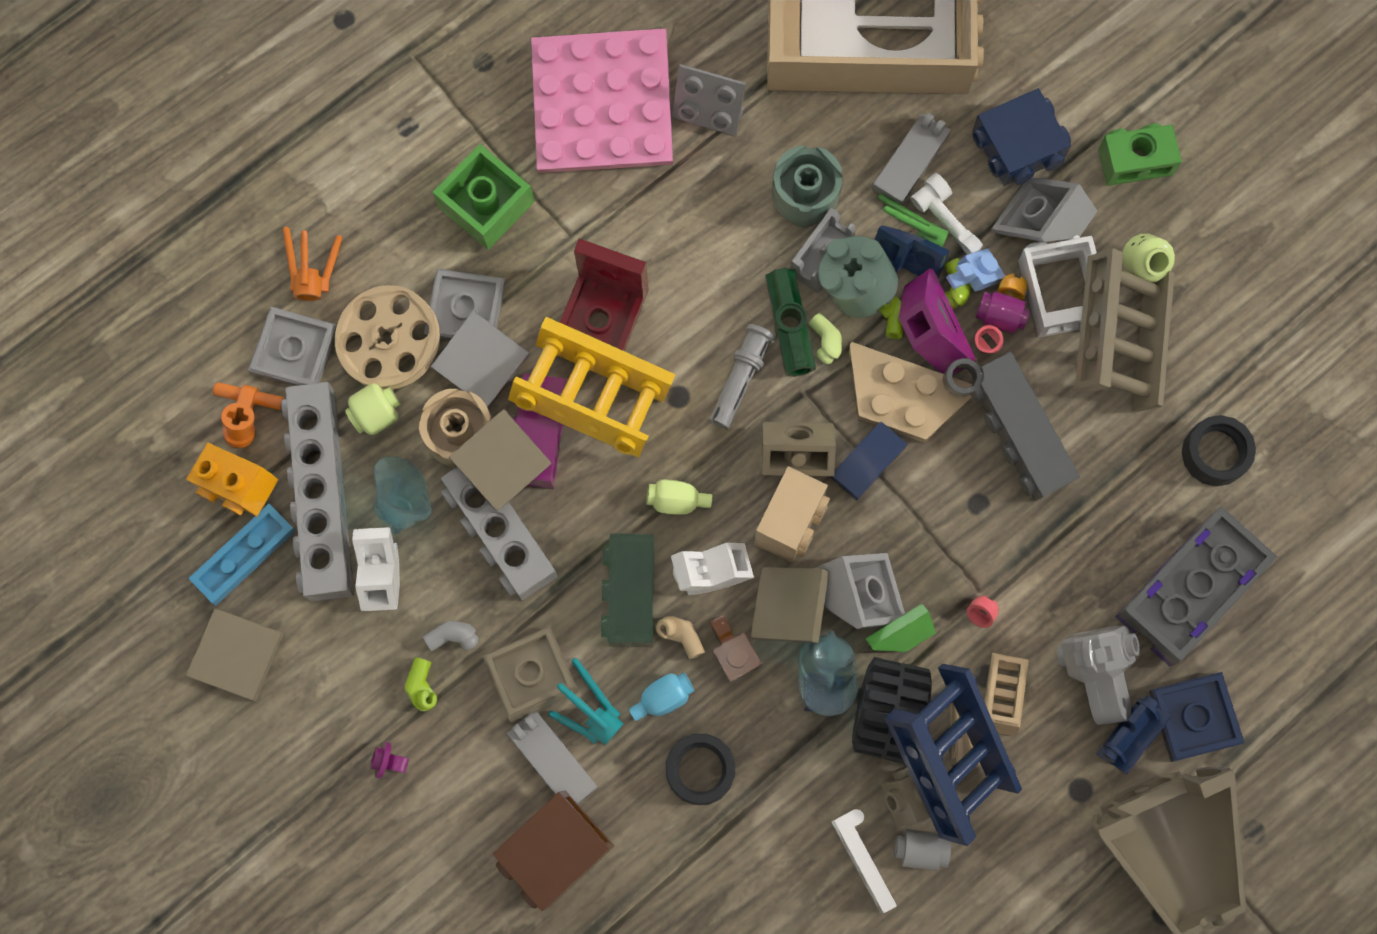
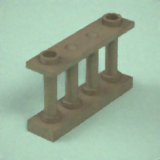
M1111 248L1090 255L1087 259L1075 390L1086 394L1114 386L1134 394L1133 411L1140 412L1163 407L1175 273L1169 271L1163 279L1157 282L1147 281L1123 271V252ZM1120 285L1143 294L1141 312L1119 304ZM1117 318L1140 327L1138 345L1115 337ZM1114 352L1137 360L1135 379L1112 371Z

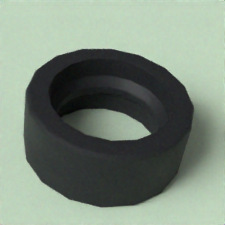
M1218 415L1204 419L1190 430L1184 439L1181 453L1184 466L1192 477L1203 484L1223 486L1231 484L1247 473L1255 460L1256 445L1254 437L1246 425L1235 418ZM1218 431L1225 433L1233 439L1238 447L1239 458L1232 468L1218 471L1204 463L1199 455L1198 445L1205 434Z
M691 734L680 739L671 748L666 760V778L671 790L682 801L692 805H709L721 800L730 790L735 778V760L730 748L719 738L709 734ZM694 748L712 750L722 763L720 781L710 790L703 792L691 790L682 783L679 776L681 758Z

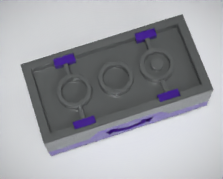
M1221 506L1202 522L1115 617L1132 633L1135 634L1140 631L1154 644L1151 650L1171 667L1186 657L1278 556Z

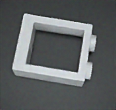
M1076 235L1072 239H1064L1051 244L1038 241L1029 244L1023 250L1018 263L1021 275L1027 282L1026 294L1038 338L1081 330L1083 306L1046 313L1034 266L1079 258L1085 280L1088 256L1097 253L1092 236L1080 238V236Z

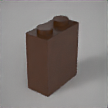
M564 790L558 792L503 843L493 855L498 860L496 867L501 874L508 880L514 879L523 889L520 894L526 903L533 909L538 907L541 911L550 908L615 846L570 794Z

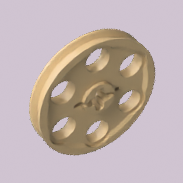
M394 285L374 287L355 297L342 312L335 331L336 353L347 373L365 386L376 383L383 390L388 387L392 390L400 389L422 377L434 362L440 345L439 323L431 307L415 292ZM400 298H408L410 303L409 309L404 314H395L393 311L394 303ZM367 304H375V316L370 320H361V309ZM421 323L428 324V336L423 340H415L413 338L414 328ZM386 331L391 334V339L393 340L390 344L385 343L382 336ZM360 335L362 338L360 349L355 352H348L346 348L348 339L351 336ZM406 355H413L415 358L414 368L409 372H401L399 369L400 360ZM372 361H380L382 365L380 374L375 378H367L365 373L367 365Z

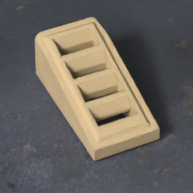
M992 653L984 702L998 734L1016 736L1021 724L1029 660ZM998 669L1018 672V677L997 674ZM996 683H997V684H1002V685H1007V686L1016 687V690H1015V691H1011V690L996 688L995 686H996ZM994 698L1013 702V706L994 703L993 701Z

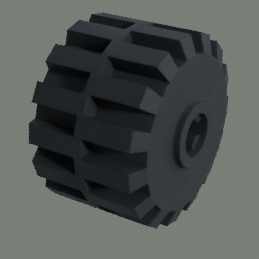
M878 657L872 659L865 673L854 721L852 745L855 753L905 764L884 718L894 709L918 714L930 702L932 679L929 669Z

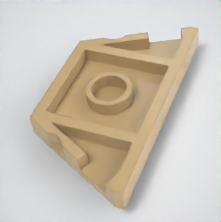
M854 342L850 344L849 357H851L852 380L856 394L858 420L875 426L882 421L893 432L925 443L964 404L972 399L971 395L966 397L951 395L944 387V374ZM953 378L954 383L961 388H969L972 385Z

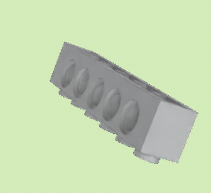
M329 382L286 387L287 399H282L281 406L284 420L289 422V433H285L284 442L287 454H291L292 467L287 468V477L290 488H294L295 501L290 503V512L293 523H297L298 536L293 537L294 553L296 558H300L301 571L296 572L297 588L299 593H303V596L311 602L354 596L335 391ZM308 418H318L314 428L303 430V423ZM321 451V456L316 463L306 464V457L310 452ZM313 486H324V491L320 497L309 499V491ZM319 519H326L327 526L325 530L319 534H312L311 529L314 522ZM321 554H329V564L323 569H315L316 558Z

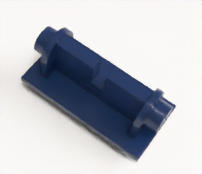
M1146 696L1144 699L1139 698L1131 709V716L1128 721L1121 722L1096 755L1127 775L1170 720L1171 716L1158 709L1159 704L1149 696Z

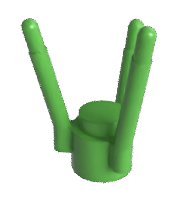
M883 194L878 195V199L888 205L883 208L885 213L917 229V236L943 247L948 235L947 230L928 222Z

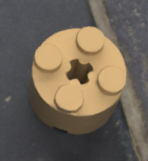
M445 389L433 395L425 403L419 421V432L432 456L440 463L455 469L457 466L449 459V456L485 426L492 417L486 404L476 394L458 389ZM456 424H459L462 428L458 433L452 428Z

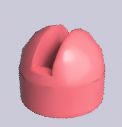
M983 326L975 335V344L978 350L984 354H995L1003 346L1002 332L995 326ZM985 333L997 345L995 348L991 349L989 344L982 338Z
M978 596L971 602L966 613L973 624L978 627L988 628L996 620L999 607L997 602L988 599V596Z

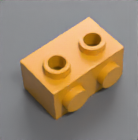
M208 442L186 478L187 481L198 487L195 493L212 503H215L217 498L224 501L222 506L239 516L246 511L257 517L279 480L263 467Z

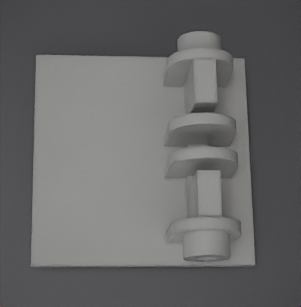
M680 64L672 118L736 136L739 119L741 120L744 112L742 102L746 83Z

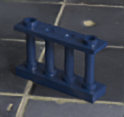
M941 664L938 670L946 687L918 714L894 709L884 719L939 838L968 846L976 838L969 817L972 812L996 788L1018 794L1022 787L978 689L975 676L969 668ZM953 702L959 718L933 742L928 731V725ZM967 733L973 747L947 772L942 762V756ZM980 762L986 777L960 801L956 792V785Z

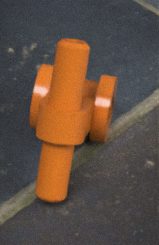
M216 382L212 391L214 396L237 401V403L226 406L221 414L225 442L235 448L249 446L256 437L253 412L255 405L282 410L281 402L284 397L260 392L258 387L249 385L237 387Z

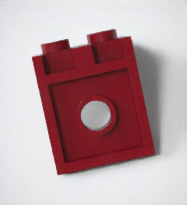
M579 238L574 249L579 276L559 323L625 351L649 292L647 264L645 261ZM595 313H603L607 315L609 320L604 327L595 328L589 324L590 317Z

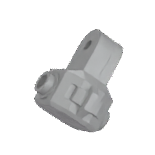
M1112 626L1075 633L1065 638L1057 648L1059 663L1062 667L1067 668L1068 676L1085 683L1091 713L1096 724L1102 725L1128 721L1131 716V703L1124 671L1136 661L1135 656L1139 655V642L1134 633L1130 634L1129 629L1125 626Z

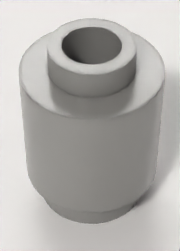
M904 829L902 836H896L894 857L900 859L901 867L938 871L939 867L948 868L951 842L940 839L937 832Z

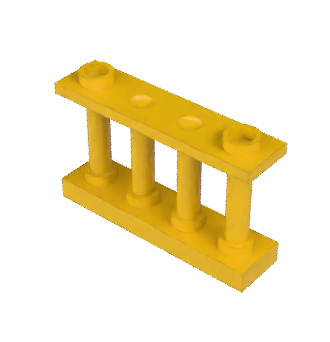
M545 317L535 346L542 348L543 351L528 381L515 377L508 400L514 402L523 410L534 411L609 444L620 453L631 454L639 458L649 436L639 431L653 399L664 402L676 374ZM556 356L575 363L574 369L560 396L541 388ZM588 370L608 378L594 410L574 402ZM621 385L640 392L626 425L606 417Z

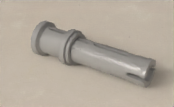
M748 324L746 327V338L740 350H736L733 355L735 362L733 370L708 419L709 422L727 430L730 428L751 378L755 372L762 369L764 354L769 344L774 343L776 339L772 332L755 324Z

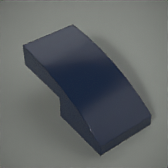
M883 225L878 228L874 239L879 242L895 272L905 268L917 276H920L928 269H934L939 279L950 252L917 235Z
M881 421L834 471V476L830 478L857 501L874 484L882 472L904 451L908 444Z

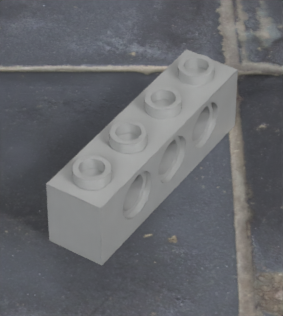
M456 467L441 477L446 486L441 491L442 495L452 509L456 506L460 507L465 515L460 520L471 538L478 534L485 545L479 550L491 567L498 564L504 573L499 580L510 596L517 593L523 601L558 578L556 571L509 502L498 511L487 500L481 507L471 508L468 506L469 499L473 495L481 493ZM501 522L506 525L505 531L501 536L490 537L487 535L488 528L493 523ZM514 551H521L525 553L524 562L517 567L509 566L507 564L508 556Z

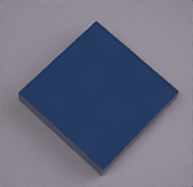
M1222 672L1149 691L1151 698L1159 704L1157 708L1171 716L1170 720L1161 730L1171 762L1245 743Z

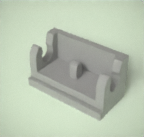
M830 208L791 262V269H795L797 280L817 293L822 288L819 280V266L827 252L828 245L835 239L853 237L856 231L853 223H849L848 226L843 225L839 221V213Z

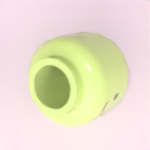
M1149 233L1138 234L1132 237L1123 249L1122 263L1125 270L1150 282H1157L1163 279L1172 270L1175 254L1173 247L1166 240Z
M371 383L349 397V408L345 412L352 425L360 434L365 431L369 435H376L398 420L396 407L401 404L390 387L383 390L380 385Z

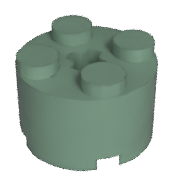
M805 145L796 146L785 152L777 161L773 174L772 200L777 211L785 219L802 228L820 223L830 208L835 210L838 205L842 188V169L840 163L832 153L820 147L815 149L805 148Z
M853 236L845 239H835L828 245L827 252L819 266V280L828 296L841 312L850 317L865 318L878 313V308L885 303L888 305L893 300L898 288V276L878 241L864 236Z

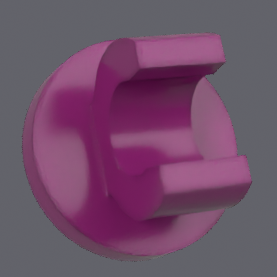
M385 741L382 748L375 747L370 769L375 770V778L382 779L386 769L405 773L409 758L390 754L391 743Z

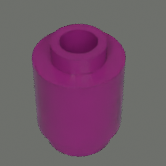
M995 291L993 294L984 292L975 318L982 320L983 325H992L999 330L1015 334L1017 328L1024 330L1030 310L1024 308L1026 301Z

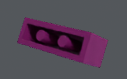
M523 374V380L528 381L531 374ZM546 376L541 388L560 396L567 383L566 378ZM518 407L517 418L512 419L552 463L527 486L554 489L563 424L534 411H527Z

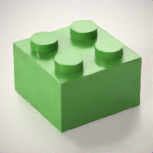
M481 144L432 192L438 208L487 250L535 202L531 186Z

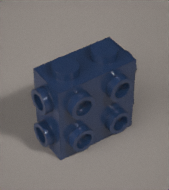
M1039 88L983 112L976 118L972 130L974 142L979 149H984L989 158L988 166L994 177L1000 178L1003 186L1013 182L1017 185L1031 179L1037 171L1044 168L1050 171L1064 163L1071 147V138L1067 129L1059 125L1054 116L1055 110L1049 98H1044Z

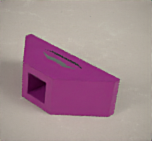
M928 269L906 284L903 289L899 320L912 348L942 374L958 359L966 358L976 362L977 360L934 269ZM964 368L954 369L952 376L964 370Z

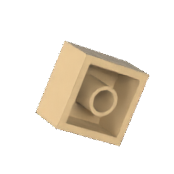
M788 466L756 530L754 545L792 564L796 555L804 557L814 530L810 529L812 523L819 526L828 507L830 498L825 496L828 485Z

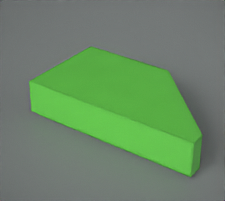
M921 604L868 636L866 642L872 650L907 652L936 634L929 611Z

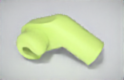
M820 312L811 319L808 325L821 337L822 347L816 352L818 359L824 364H831L834 358L838 359L841 354L842 336L840 331Z

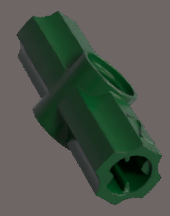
M775 269L765 274V280L774 318V332L778 337L786 376L793 377L806 375L815 371L816 366L806 324L807 314L802 306L795 269ZM786 317H793L799 322V325L794 328H788L781 321Z

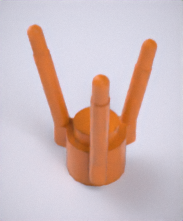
M284 227V242L291 279L290 291L293 292L295 299L318 301L321 299L322 292H329V280L340 249L342 236H336L323 276L320 277L318 270L308 268V232L306 230L301 231L300 269H298L297 273L289 227Z

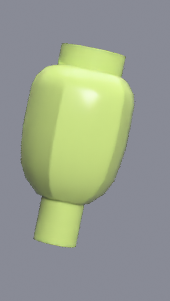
M660 479L656 484H648L646 505H653L661 513L688 514L695 510L696 507L711 508L712 494L698 493L694 486L686 482Z

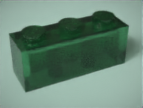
M610 534V544H603V566H609V580H602V601H609L608 615H602L601 637H608L609 647H653L654 534Z

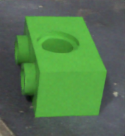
M1153 123L1133 131L1116 129L1104 136L1098 148L1107 186L1173 176L1182 163L1173 124L1160 126L1158 123ZM1132 149H1140L1144 152L1145 156L1135 154Z

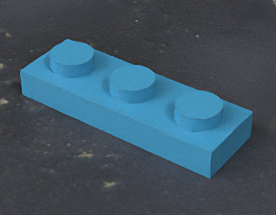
M268 504L260 511L258 517L255 516L188 579L212 604L217 606L296 530L273 506Z

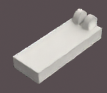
M854 809L831 823L880 913H885L897 905L855 829V826L863 822L864 814L861 810Z

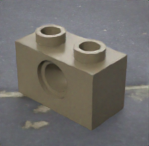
M762 422V475L783 476L789 466L808 476H834L836 452L834 423Z

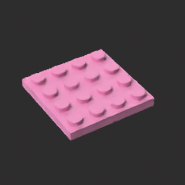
M666 28L531 38L538 173L674 165Z

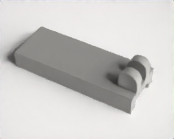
M922 113L874 182L872 190L902 205L949 137L951 130L945 127L946 123L942 120L935 121V116L930 113L927 115Z
M537 711L526 715L520 723L514 725L507 733L555 794L566 790L577 804H580L599 788Z

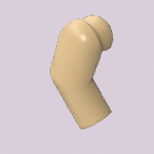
M666 616L658 621L656 625L657 634L661 638L682 643L689 660L705 653L695 627L690 621L674 616Z

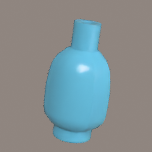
M684 672L679 675H665L648 686L642 693L641 702L629 708V711L635 721L648 714L652 716L666 715L683 706L688 701L689 694L695 691L694 687Z

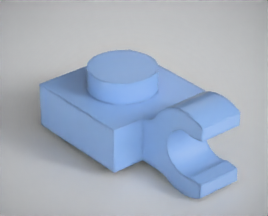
M984 249L964 256L958 262L956 267L958 271L948 275L946 278L953 289L970 283L976 292L999 284L1005 277V274L990 250Z

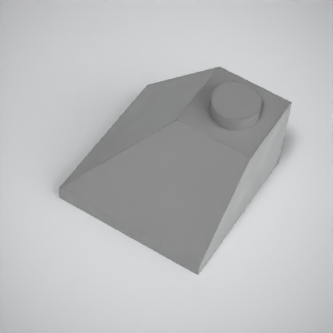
M1032 177L1023 183L991 229L996 234L1041 242L1072 239L1076 235L1081 236L1097 213V209L1078 183Z
M887 553L842 556L813 568L824 569L829 572L824 607L856 629L886 626L905 614Z

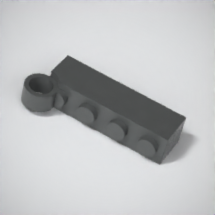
M1012 352L989 362L981 368L973 360L962 358L954 361L945 370L943 384L951 395L956 397L971 395L976 402L980 401L987 413L984 415L985 422L991 432H997L1004 444L1001 446L1003 455L1009 464H1015L1021 475L1018 478L1020 486L1027 496L1032 495L1034 501L1080 478L1078 471ZM956 368L968 370L973 378L971 387L961 388L957 386L952 378L953 370Z

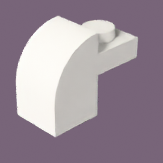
M390 527L354 529L352 541L358 563L355 587L361 611L397 609L400 588L399 555L397 543H393Z
M724 543L703 552L682 551L671 555L674 566V578L679 585L680 591H687L688 595L720 590L754 578L745 543Z

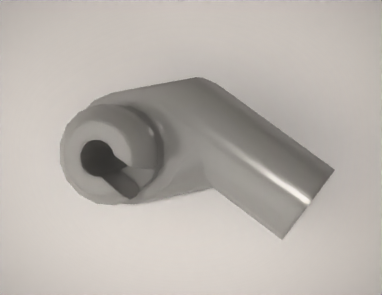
M452 620L423 635L431 651L449 641L460 643L463 650H470L479 641L478 636L475 634L476 629L473 626Z

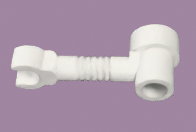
M934 173L924 181L925 186L910 197L913 205L921 213L930 209L939 218L941 223L950 230V233L956 238L957 243L966 255L981 251L983 244L969 230H966L942 203L952 195V190L938 173Z

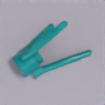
M573 658L572 664L605 711L600 707L594 711L563 683H558L557 689L589 717L585 724L590 729L553 710L549 711L548 715L566 727L585 736L593 744L600 741L605 746L624 724L618 719L621 713L610 704L577 658Z

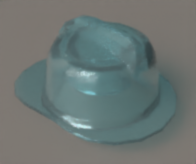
M386 456L379 459L374 467V479L377 490L374 500V512L381 521L389 525L391 533L397 535L403 529L414 526L417 521L428 519L432 513V508L423 475L414 465L399 457Z
M828 631L826 635L820 636L818 644L805 643L800 649L798 658L799 691L802 700L808 708L820 715L829 717L846 712L854 703L857 693V667L852 647L846 640L835 636L834 631Z

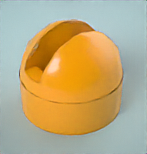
M1011 273L1001 280L997 292L1024 300L1027 292V282L1023 276L1019 279L1014 277V273Z

